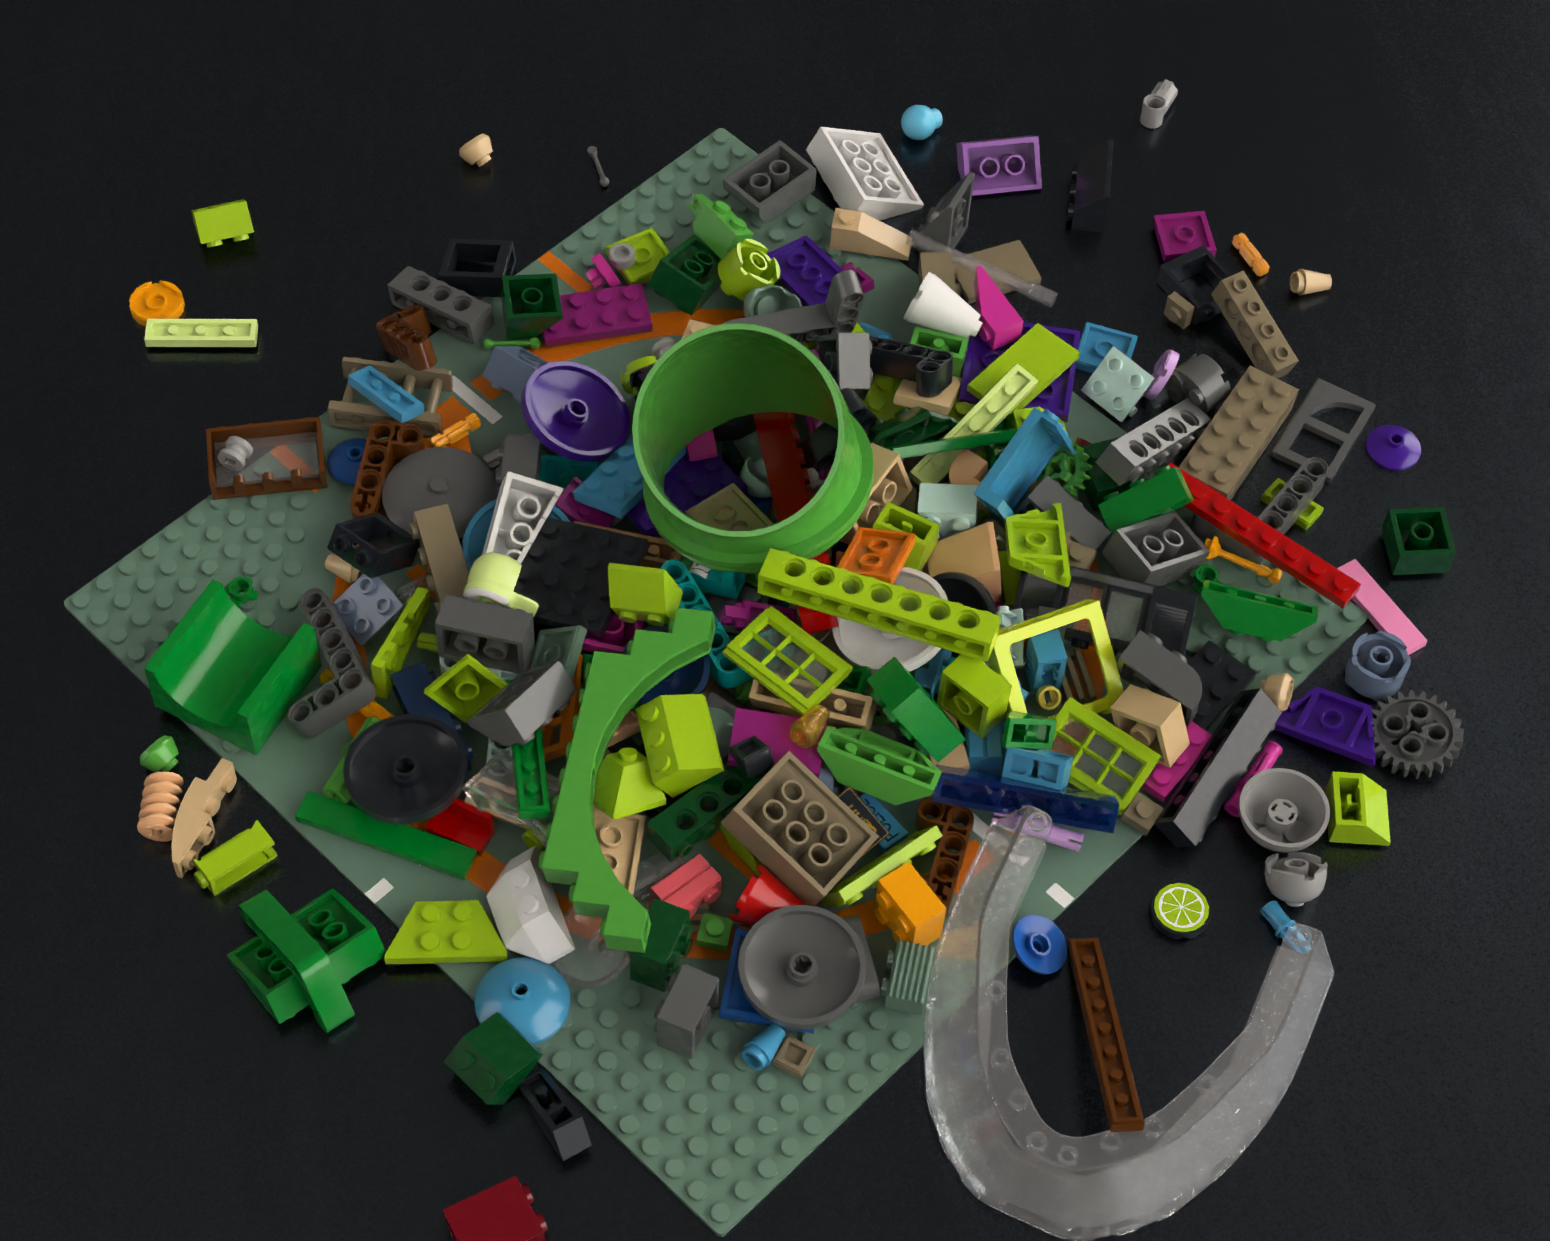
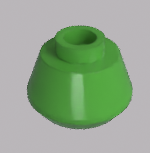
M163 735L152 743L139 756L140 765L154 773L161 770L169 772L179 763L176 759L179 752L173 737Z

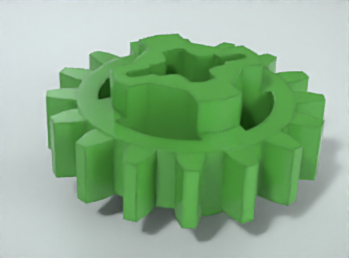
M1072 443L1076 451L1074 456L1059 447L1037 478L1039 481L1034 486L1036 487L1048 475L1052 480L1057 481L1069 495L1077 498V490L1079 488L1082 490L1086 489L1083 481L1091 479L1086 474V471L1092 469V465L1086 462L1090 456L1083 452L1084 449L1074 443Z

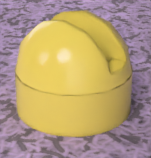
M1043 685L1036 692L1037 703L1046 710L1055 709L1061 702V693L1052 685ZM1045 691H1047V695L1050 700V702L1046 703L1045 700Z

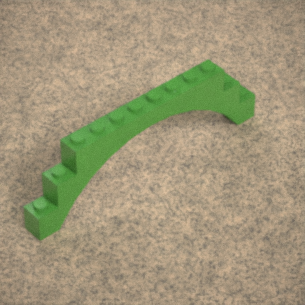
M677 608L675 619L670 620L668 633L636 629L634 640H630L628 643L627 655L594 651L592 663L588 662L586 665L585 679L587 683L586 687L580 690L579 706L581 708L579 715L575 714L573 718L572 731L574 737L573 741H568L566 759L568 761L566 768H562L560 771L559 785L561 790L560 794L555 795L553 799L552 812L554 818L553 822L548 823L546 828V841L548 843L546 851L542 850L540 853L539 869L543 871L546 882L571 885L569 902L573 903L576 915L602 918L600 936H604L608 949L645 953L651 922L647 909L618 881L601 852L595 832L593 811L597 773L609 741L625 715L644 694L672 672L711 653L716 630L713 611Z

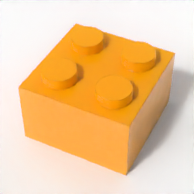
M910 862L905 863L878 880L874 913L881 924H886L890 928L896 943L898 940L910 943L914 942L915 944L929 945L941 937L946 907Z

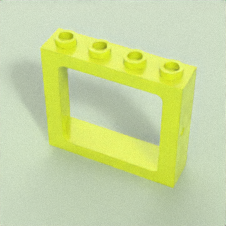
M1086 599L999 629L988 663L990 669L1005 676L1012 685L1006 718L1010 711L1027 713L1010 653L1011 644L1084 618L1089 623L1106 684L1107 695L1083 705L1096 714L1099 712L1101 714L1111 713L1110 707L1121 696L1124 689L1099 601ZM1058 714L1049 716L1048 718L1055 719ZM1069 717L1065 723V725L1071 722H1075V724H1080L1072 717Z

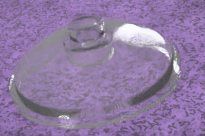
M573 906L564 915V919L575 950L554 961L555 966L564 979L576 986L584 988L602 986L612 981L625 969L630 961L629 951L608 949L607 947L604 950L606 943L604 936H600L602 918L576 915Z

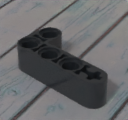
M869 336L872 342L870 368L873 373L916 382V393L922 397L938 396L952 383L953 355L950 352Z
M850 388L840 390L849 413L867 433L875 426L877 422L876 415ZM824 422L796 447H802L806 463L800 465L801 469L806 467L807 469L814 468L819 474V472L825 471L833 464L838 442V430Z

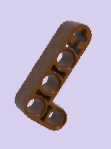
M422 305L409 306L376 323V328L385 351L412 369L421 371L431 368L437 363V358L428 337L432 330Z
M379 420L371 425L350 502L353 519L377 512L381 514L383 486L393 468L395 458L404 459L410 454L425 449L423 434L418 426L386 420ZM382 437H388L387 439L379 440ZM409 441H416L415 443L407 444ZM376 461H382L379 464H373ZM375 485L374 488L367 489L368 486Z
M929 797L923 799L918 804L915 827L917 831L937 826L943 835L939 838L940 841L927 885L935 894L942 896L941 902L946 907V919L950 912L970 842L974 814L968 807ZM925 815H932L935 818L928 819L925 817ZM954 823H961L965 826L958 827ZM949 848L955 849V850H957V852H956V853H951V852L947 851L946 849H949ZM944 874L949 876L950 878L943 879L940 878L938 875Z

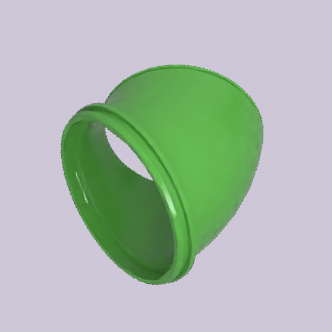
M730 323L711 326L692 333L675 343L657 360L647 374L637 396L633 413L632 435L635 456L644 477L643 496L648 515L658 533L674 550L699 565L722 572L756 574L760 572L770 548L787 551L806 559H812L828 550L848 533L867 504L874 479V459L870 441L864 429L849 413L837 383L819 358L797 340L780 331L756 324ZM762 412H789L816 418L838 430L835 458L824 484L802 509L777 524L750 531L723 530L711 527L687 516L664 493L666 471L678 453L696 437L728 420Z

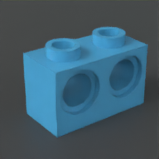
M1007 748L1002 777L1061 791L1068 785L1074 756L1046 749Z

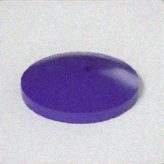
M571 361L547 363L535 370L523 388L521 408L528 427L539 441L563 457L582 462L603 460L614 453L623 444L628 435L630 414L623 396L609 379L586 365Z

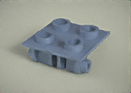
M362 574L333 603L347 630L361 647L369 642L388 622L396 623L403 612L402 608L405 607L379 576L370 579L365 574Z

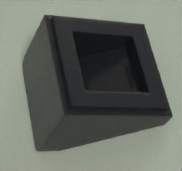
M752 736L729 748L730 754L748 778H752L774 766L770 747L756 736Z

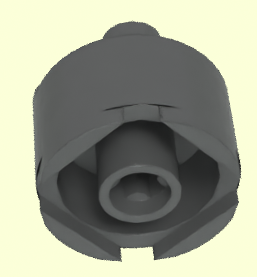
M1195 353L1174 369L1168 380L1170 388L1167 390V394L1175 403L1189 398L1207 414L1230 395L1231 387L1228 380L1224 383L1221 377L1224 371L1211 357L1206 354L1196 356L1197 353Z

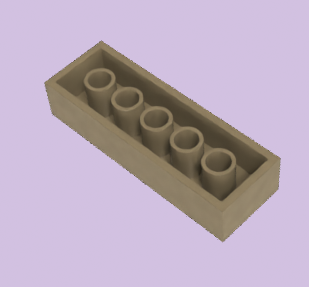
M1250 365L1179 468L1231 500L1290 414L1299 389Z

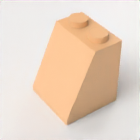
M986 522L938 541L934 551L922 568V572L931 577L944 572L965 573L981 582L989 591L994 602L1002 601L1001 569L993 522Z

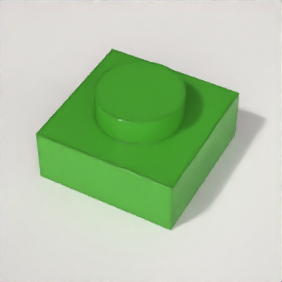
M703 913L696 946L727 952L734 921L728 917Z

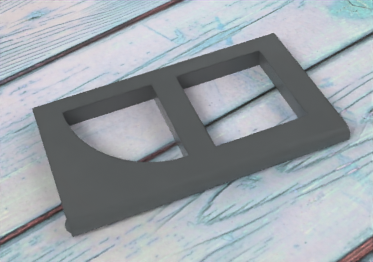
M1317 378L1273 447L1270 455L1299 469L1308 458L1289 449L1302 428L1341 446L1329 466L1325 482L1330 484L1373 413L1376 404ZM1333 407L1348 408L1361 412L1349 434L1311 417V415L1322 409Z

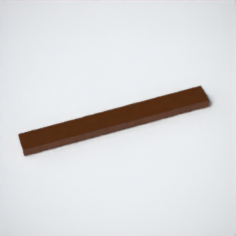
M1099 938L1068 939L1067 949L1110 1132L1144 1131L1145 1122Z

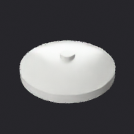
M902 567L894 582V585H901L907 589L928 593L937 598L948 600L940 584L922 571ZM837 617L839 627L832 628L835 642L843 657L853 666H868L872 668L871 674L877 672L894 656L910 672L930 661L941 649Z

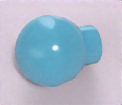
M925 105L910 106L902 115V130L906 136L913 140H924L931 136L935 129L941 127L943 121L942 114L938 109H930Z

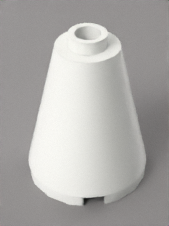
M929 272L920 285L915 298L911 301L903 319L909 323L965 338H969L970 335L975 337L983 324L979 321L981 315L938 276Z

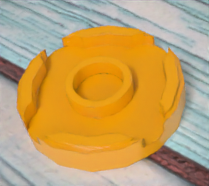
M152 281L146 282L134 290L129 300L132 317L143 326H146L147 319H179L185 306L181 290L175 284L167 281H159V283L152 284Z

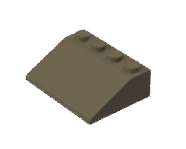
M790 751L776 763L720 822L797 897L810 906H815L879 837Z

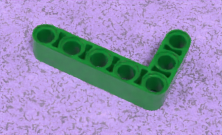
M265 889L238 905L249 927L297 978L316 1020L326 1033L355 1016L325 951L268 890Z

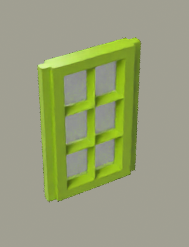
M772 606L766 608L723 650L725 657L802 716L809 714L853 670L850 664Z
M1069 697L1055 718L1057 722L1052 749L1046 750L1074 756L1068 782L1122 817L1158 763L1161 755L1075 699Z

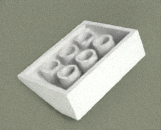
M820 127L808 145L807 153L841 209L861 211L881 221L922 209L924 206L880 133Z

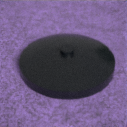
M405 714L383 719L364 730L355 739L346 754L343 774L351 800L367 816L389 824H413L440 814L458 798L467 780L468 760L463 742L448 725L432 717Z

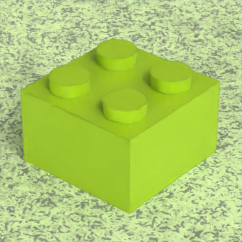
M960 654L942 671L937 703L946 712L983 739L1006 717L1012 685L1005 676L994 672L984 661Z

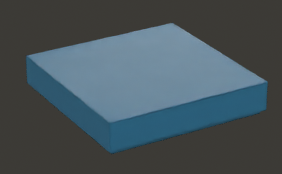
M1086 322L1079 341L1078 351L1080 356L1076 361V369L1094 373L1113 346L1131 359L1138 336Z

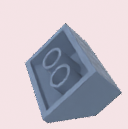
M520 346L494 347L482 377L491 381L490 386L500 391L507 390L513 393L512 397L515 400L521 402L523 388L530 376L539 367L550 362Z

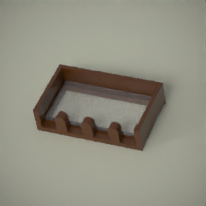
M305 417L295 420H277L267 423H248L245 425L220 426L206 429L209 485L213 500L328 488L320 417ZM230 436L241 437L253 447L252 455L250 458L245 459L246 464L242 471L239 472L224 467L217 458L220 450L226 448L225 443Z

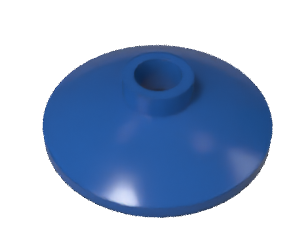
M348 439L332 449L328 457V468L336 480L347 485H355L367 439ZM376 461L373 464H379L382 461Z
M1028 915L1020 919L1014 926L1012 932L1014 951L1018 959L1029 970L1038 974L1048 975L1058 971L1064 965L1067 958V944L1064 935L1054 922L1041 915Z

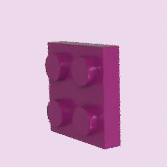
M1205 211L1153 216L1152 224L1164 262L1171 261L1203 245L1215 257L1217 250Z

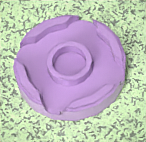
M1169 349L1160 356L1153 366L1152 376L1155 379L1142 396L1150 401L1156 398L1171 377L1179 360V353Z

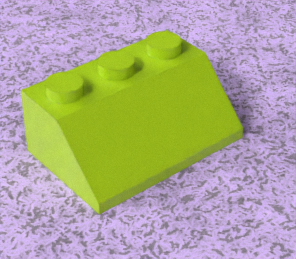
M703 694L660 695L636 709L653 784L672 798L724 771L706 697Z

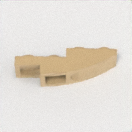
M224 758L219 761L206 781L197 777L194 778L180 804L174 823L171 845L173 866L176 875L180 878L184 877L188 869L194 868V859L197 858L198 860L199 853L204 845H209L212 841L215 828L211 816L218 812L222 798L226 792H231L236 784L237 777L233 762Z

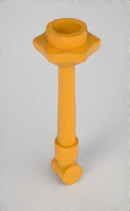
M1216 536L1213 539H1206L1204 545L1210 551L1205 559L1206 561L1220 556L1256 572L1261 577H1267L1268 581L1272 584L1279 583L1283 574L1280 569L1273 568L1270 570L1265 565L1256 564L1222 550L1219 539Z

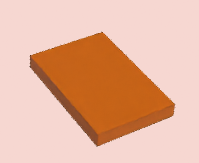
M859 527L836 568H844L853 573L871 576L877 580L894 584L915 545V534Z

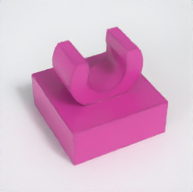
M600 252L591 258L597 268L590 269L586 276L596 290L601 288L606 281L611 288L621 284Z

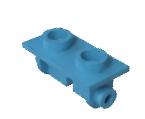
M942 648L930 661L925 663L929 665V669L917 668L914 677L933 699L935 693L938 694L942 667L943 665H949L952 651Z

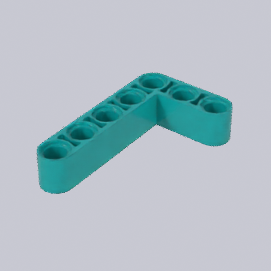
M671 559L662 564L660 569H665L671 577L678 578L674 581L683 591L679 608L713 611L683 562ZM688 599V600H692V601H690V602H684L683 600ZM713 612L716 630L712 645H719L720 647L711 648V653L708 654L710 672L720 686L733 688L754 678L723 655V650L731 642V639ZM775 628L759 635L775 648L777 644H780L786 638ZM754 638L742 648L751 656H759L760 658L756 659L759 662L771 652ZM791 641L780 652L790 659L795 652V643ZM775 656L765 666L773 670L787 663L778 656ZM728 667L733 668L734 670L726 671L724 670V668Z

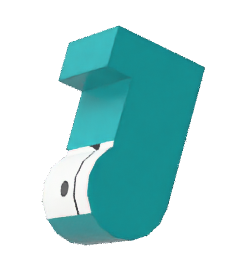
M693 562L689 569L691 576L702 592L736 599L746 582L745 574L717 571Z

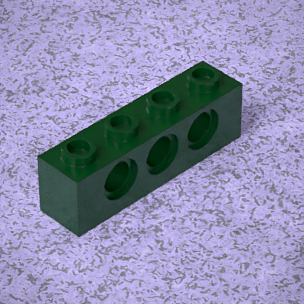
M726 764L724 771L702 782L647 822V838L670 863L678 857L683 858L693 850L695 844L702 839L708 840L716 833L718 827L722 825L720 822L764 776L760 773L752 778H748L740 767L727 766ZM733 790L738 793L731 795L726 793V791ZM704 808H712V809H714L715 811H713V812H705V811H703L702 809H704ZM688 825L691 828L683 830L680 829L679 826Z

